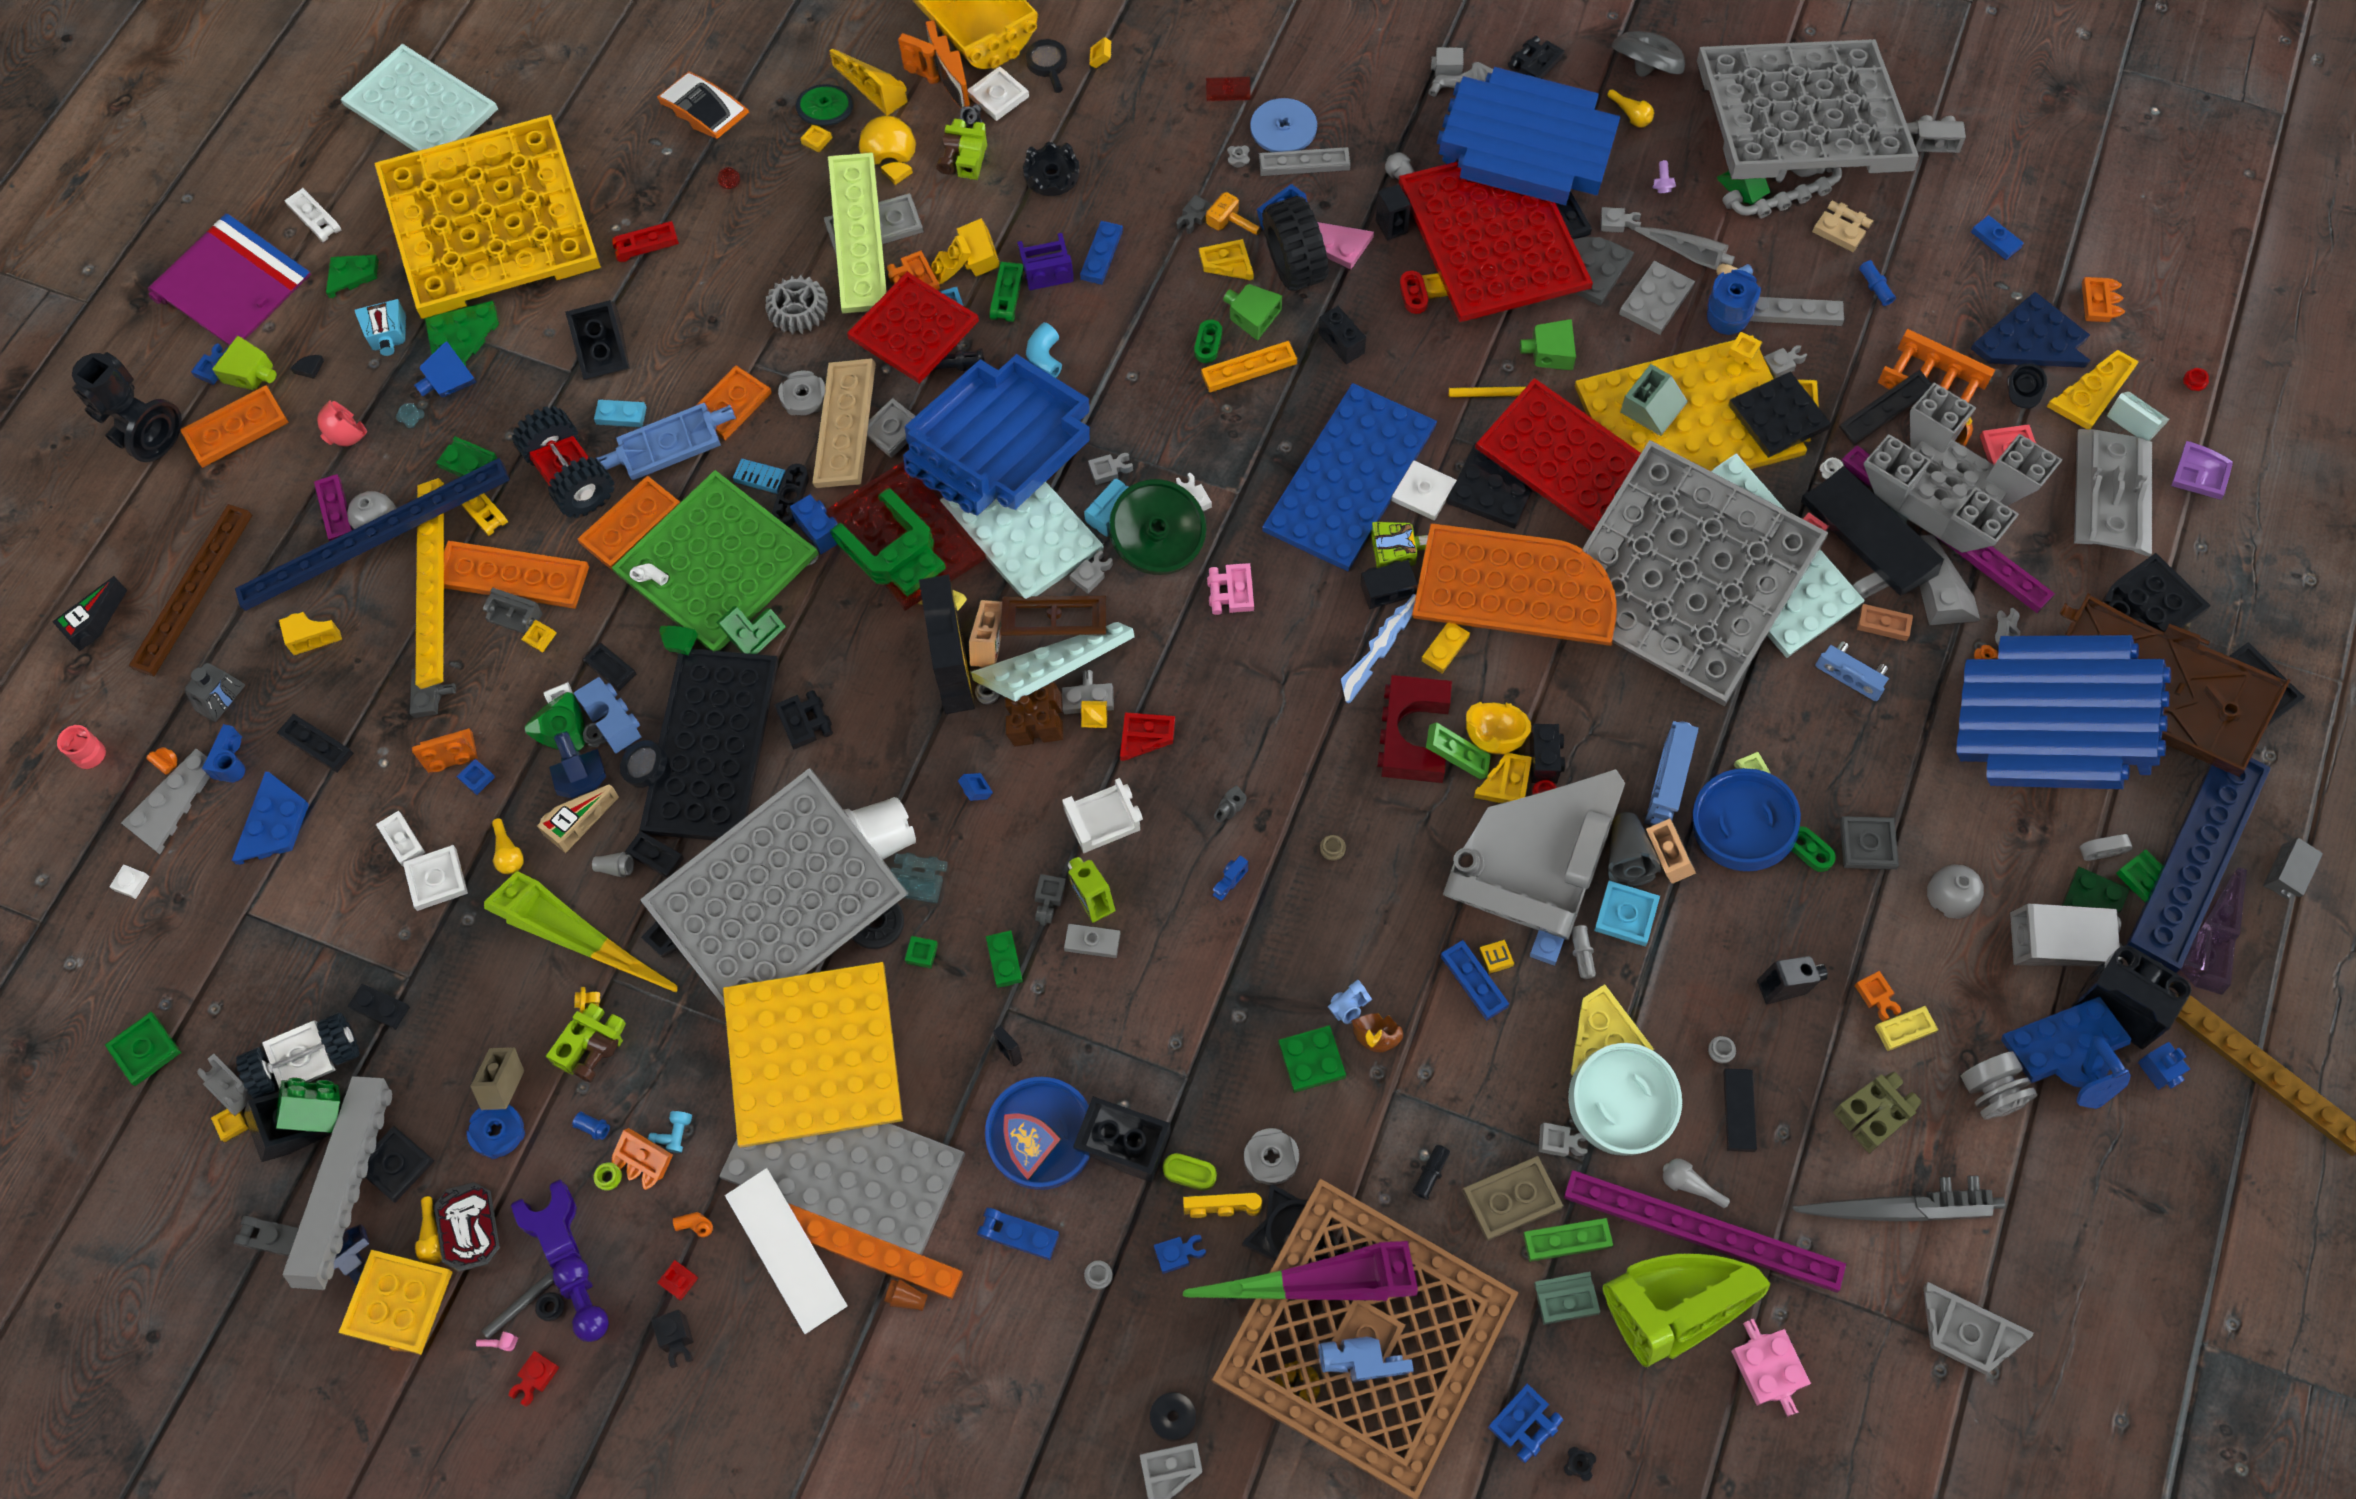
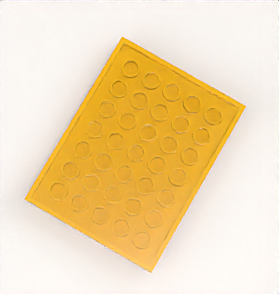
M1735 340L1575 381L1574 386L1586 414L1640 453H1642L1648 441L1651 440L1712 471L1736 453L1750 469L1804 456L1807 452L1804 442H1801L1768 458L1729 407L1730 399L1773 380V376L1760 349L1750 364L1744 362L1742 365L1734 361L1735 357L1728 353ZM1650 364L1671 375L1688 401L1662 436L1621 413L1625 395Z

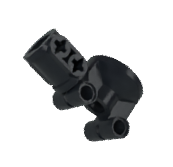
M108 352L104 354L91 353L83 356L76 362L72 370V378L76 384L72 389L87 406L84 409L85 412L94 420L103 424L109 416L114 417V425L105 434L109 441L121 449L125 447L131 457L146 463L161 458L172 448L182 426L181 412L175 404L165 399H155L144 403L135 398V387L132 384L134 381L133 377L125 366Z

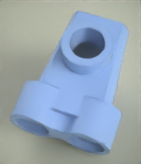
M1358 979L1349 985V988L1344 993L1339 992L1335 994L1331 999V1004L1328 1006L1338 1021L1342 1020L1345 1024H1350L1352 1019L1358 1018L1361 1014L1359 1007L1365 1006L1372 1000Z

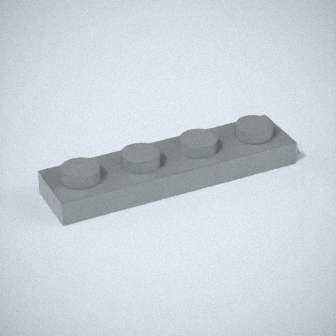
M1759 297L1750 321L1842 326L1844 322L1843 301Z

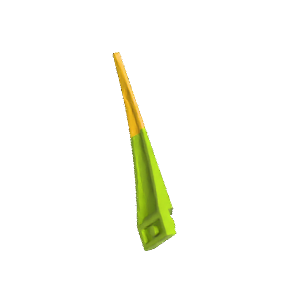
M516 871L484 901V909L506 919L507 924L677 992L676 984L616 945L572 911L539 881Z

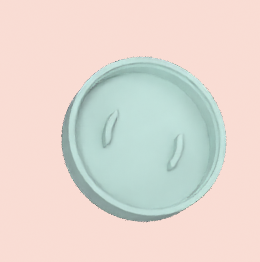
M1617 1043L1593 1052L1578 1066L1569 1087V1108L1577 1129L1592 1145L1610 1154L1631 1156L1650 1151L1670 1137L1680 1119L1682 1092L1674 1071L1659 1054L1641 1045Z

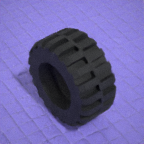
M1294 196L1267 205L1262 213L1264 234L1271 259L1283 285L1288 290L1297 291L1323 282L1328 276V258L1322 233L1309 203L1303 197Z

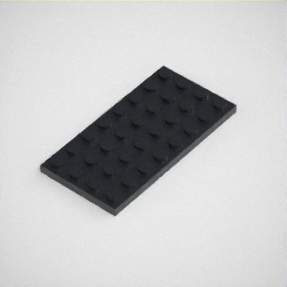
M691 649L689 655L678 653L658 743L667 755V765L661 777L648 788L639 831L648 835L716 841L748 816L779 663L777 656Z

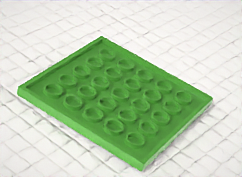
M714 470L612 567V570L680 627L695 629L698 633L696 640L707 649L720 651L730 641V638L716 623L733 606H737L747 619L751 621L819 553L810 543ZM652 564L667 574L669 578L662 586L653 579L637 582L630 577V570L639 565Z

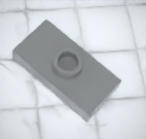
M1068 924L1064 951L1117 958L1121 932L1120 930Z

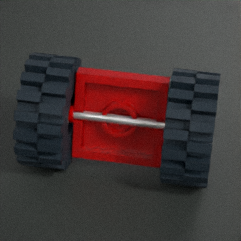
M548 406L543 407L542 411L536 409L531 416L528 413L525 416V421L520 420L518 422L519 428H514L513 430L515 435H512L513 444L527 463L536 466L549 485V495L560 511L567 517L573 515L574 518H579L580 514L586 516L589 511H596V507L599 505L602 507L605 504L604 500L610 499L611 495L609 493L614 491V481L598 459L594 460L593 457H588L580 446L576 436L578 431L561 408L557 409L555 406H552L551 409Z

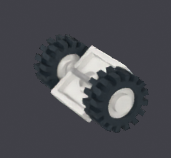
M337 1013L318 1022L311 1021L262 1042L265 1051L261 1047H257L236 1057L237 1070L241 1074L239 1075L240 1079L243 1080V1085L247 1088L248 1094L255 1099L278 1092L281 1080L296 1077L304 1079L305 1082H310L336 1071L334 1064L338 1066L359 1056L357 1040L353 1035V1030L350 1029V1024L348 1021L346 1022V1018L342 1016V1013Z

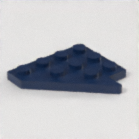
M2036 292L1974 342L1971 347L1972 351L1989 364L2022 365L2028 363L2037 366L2086 368L2091 361L2077 350L2088 340L2090 334Z

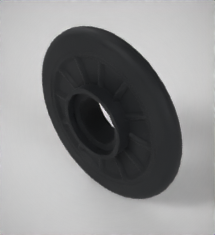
M896 903L880 915L883 921L879 927L866 926L852 937L853 941L868 949H880L893 943L901 934L904 926V915L899 904Z

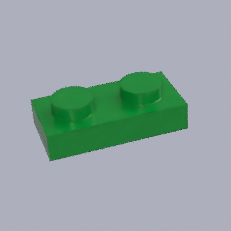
M1012 931L986 936L997 988L1023 982Z

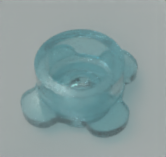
M407 403L399 408L396 419L398 422L405 423L407 428H413L419 419L425 416V413L421 409L418 410L414 404Z

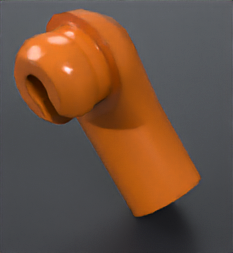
M699 1212L673 1218L675 1231L690 1228L699 1237H707L712 1233L713 1225L711 1221Z

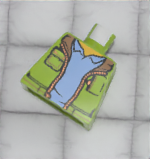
M1372 522L1371 538L1377 568L1387 566L1394 561L1402 562L1409 560L1410 566L1415 565L1417 551L1426 549L1428 535L1414 537L1413 526L1410 523Z
M1080 857L1072 859L1068 863L1071 885L1092 923L1115 912L1109 885L1093 861L1087 860L1083 862Z

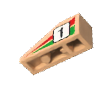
M981 600L969 639L970 666L984 668L995 664L997 661L1001 641L1002 601Z

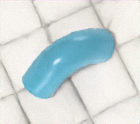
M1042 323L1027 342L1026 357L1030 363L1057 378L1062 369V364L1049 354V350L1059 340V335L1051 325Z

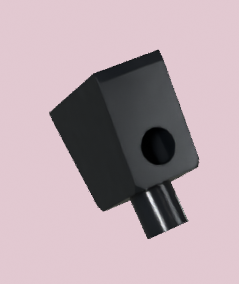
M1810 956L1775 961L1757 979V983L1764 1001L1768 1005L1808 994L1820 981L1827 980L1828 972L1823 964L1815 966L1813 958Z

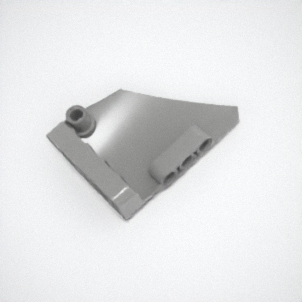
M1615 769L1542 793L1488 807L1464 848L1459 849L1455 853L1454 864L1443 895L1504 919L1569 940L1582 899L1593 879L1625 786V782L1618 771ZM1464 856H1473L1474 860L1470 867H1461L1460 862Z

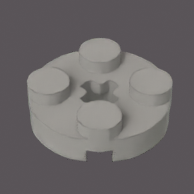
M797 371L787 376L788 379L784 384H780L778 390L779 398L788 414L808 415L823 409L825 384L821 378L819 379L817 376H814L813 372ZM801 390H805L807 393L805 396L797 395L801 393Z
M1274 1128L1263 1129L1255 1133L1244 1150L1245 1167L1257 1183L1266 1185L1284 1183L1293 1177L1299 1163L1298 1146L1291 1137L1282 1133L1281 1130ZM1269 1150H1273L1274 1154H1279L1280 1158H1277L1275 1163H1270L1264 1159L1268 1155Z

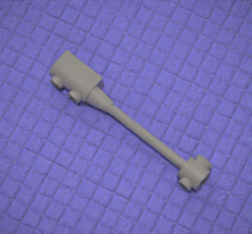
M1925 115L1915 122L1907 123L1917 152L1960 153L1966 138L1963 121H1955L1953 116H1946L1941 121H1933L1931 116Z

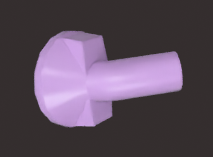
M1663 160L1659 162L1660 178L1654 179L1653 185L1654 189H1658V193L1671 192V188L1676 187L1674 177L1669 178L1668 162Z

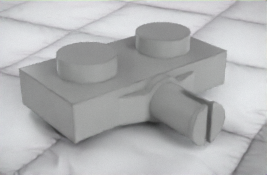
M1086 670L1082 672L1083 685L1062 688L1064 714L1081 713L1082 701H1107V711L1114 710L1112 683L1093 684V672L1091 670H1088V675Z

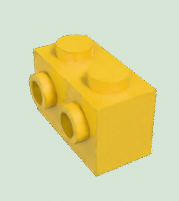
M982 218L957 228L958 235L964 236L971 251L970 257L964 264L967 270L971 269L977 277L1000 267L989 229Z

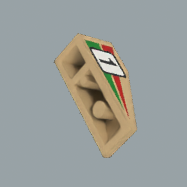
M610 784L556 806L551 812L546 813L541 818L537 827L548 840L566 853L609 809L619 796Z

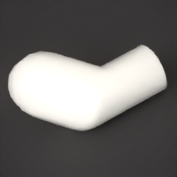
M652 564L639 565L630 570V577L637 582L653 579L662 586L669 578L667 574Z

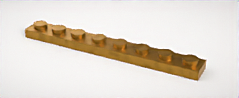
M2191 995L2188 997L2175 1021L2352 1157L2356 1155V1121Z

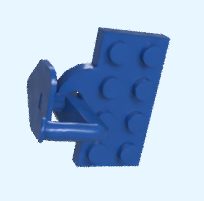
M2100 997L2005 1033L2001 1038L2008 1051L2014 1052L2023 1068L2022 1071L2031 1083L2057 1074L2064 1082L2075 1087H2082L2076 1099L2079 1106L2094 1109L2102 1107L2128 1085L2131 1077L2129 1070L2125 1069L2120 1059L2114 1053L2115 1050L2129 1045L2131 1038Z

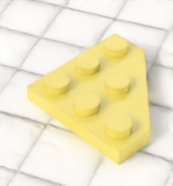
M1605 984L1582 1000L1571 1067L1572 1076L1585 1058L1593 1052L1612 1044L1633 1043L1654 1050Z

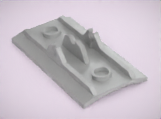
M2078 429L2076 446L2075 544H2099L2132 550L2135 553L2148 557L2152 555L2151 441L2140 437L2095 429Z

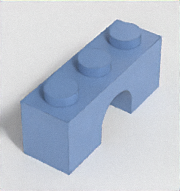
M598 677L574 692V695L592 722L606 716L596 725L615 754L641 738L637 730L640 724L632 713L630 715L626 714L629 709L621 698L615 699V696L618 694L610 683L605 685L601 678Z

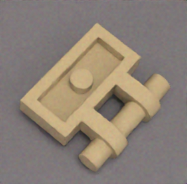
M1832 200L1828 209L1835 212L1834 215L1825 211L1812 232L1854 252L1866 233L1865 230L1859 227L1862 225L1869 229L1873 220L1867 218L1863 212L1857 213L1847 208L1848 205L1842 202L1839 204ZM1843 216V217H1845V218H1847V219H1850V220H1852V221H1854V222L1851 224V223H1849V222H1847V221L1841 219V217Z

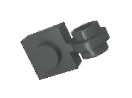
M1040 874L1035 893V902L1044 904L1043 906L1038 905L1035 921H1039L1041 925L1052 923L1054 908H1050V904L1061 906L1066 886L1065 878Z

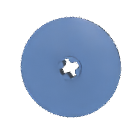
M1279 98L1270 100L1257 108L1251 118L1250 128L1255 142L1267 151H1299L1307 147L1315 138L1317 120L1313 111L1304 103L1294 99Z

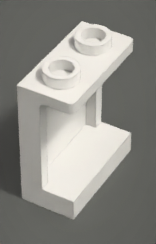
M1120 778L1115 779L1114 786L1075 802L1072 796L1062 800L1064 811L1083 853L1140 831V821L1143 820L1138 806L1133 807L1130 801L1133 798L1130 788L1127 784L1123 785Z

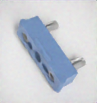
M1841 642L1837 648L1830 645L1825 653H1821L1815 664L1816 668L1873 701L1879 700L1885 690L1884 686L1889 679L1884 676L1888 669L1887 666L1884 667L1881 673L1879 672L1884 664H1880L1877 670L1870 668L1845 653L1849 647L1847 643L1843 647L1845 642Z

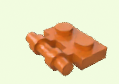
M922 250L900 258L901 267L896 268L894 264L887 266L888 277L891 283L895 284L908 271L933 288L940 290L939 283Z

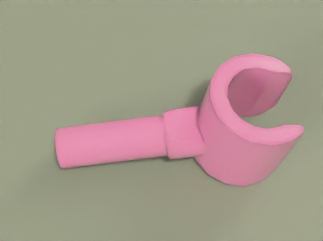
M503 1332L500 1340L477 1339L476 1346L497 1347L511 1352L515 1348L518 1337Z

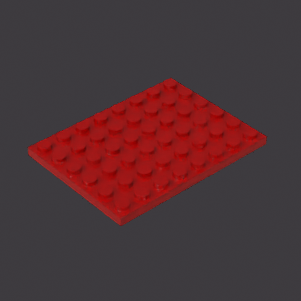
M1459 161L1399 176L1398 182L1411 204L1410 210L1459 322L1592 289L1593 282L1556 203L1459 178L1461 168H1458Z

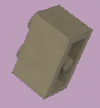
M515 1047L489 1048L471 1084V1089L481 1110L507 1109L524 1073V1068Z

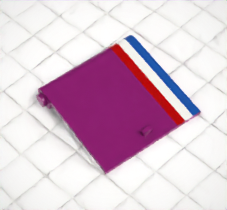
M224 214L148 287L150 292L148 296L157 304L163 303L166 305L169 302L230 346L237 336L245 340L311 273L229 214Z

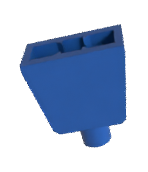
M446 341L419 367L426 377L414 386L422 396L435 389L442 398L476 383V380Z

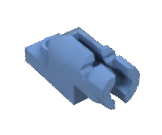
M1366 1336L1342 1340L1340 1343L1341 1350L1337 1348V1344L1334 1341L1318 1344L1319 1361L1322 1371L1348 1372V1369H1350L1352 1382L1405 1375L1414 1371L1412 1359L1403 1360L1402 1355L1385 1358L1386 1363H1383L1379 1340Z

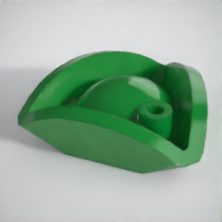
M565 692L540 709L525 725V732L531 738L548 747L558 749L554 736L565 731L569 733L576 751L584 747V720L579 703L573 693Z

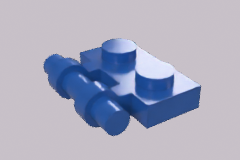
M1526 1384L1488 1426V1429L1509 1449L1516 1441H1519L1523 1448L1516 1455L1523 1463H1526L1531 1456L1535 1457L1541 1451L1540 1446L1549 1436L1553 1437L1558 1432L1557 1427L1562 1423L1563 1418L1554 1412L1547 1419L1542 1412L1549 1404ZM1535 1421L1540 1426V1429L1530 1438L1525 1431Z

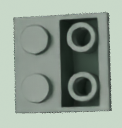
M1650 364L1625 395L1621 413L1662 436L1688 401L1671 375Z

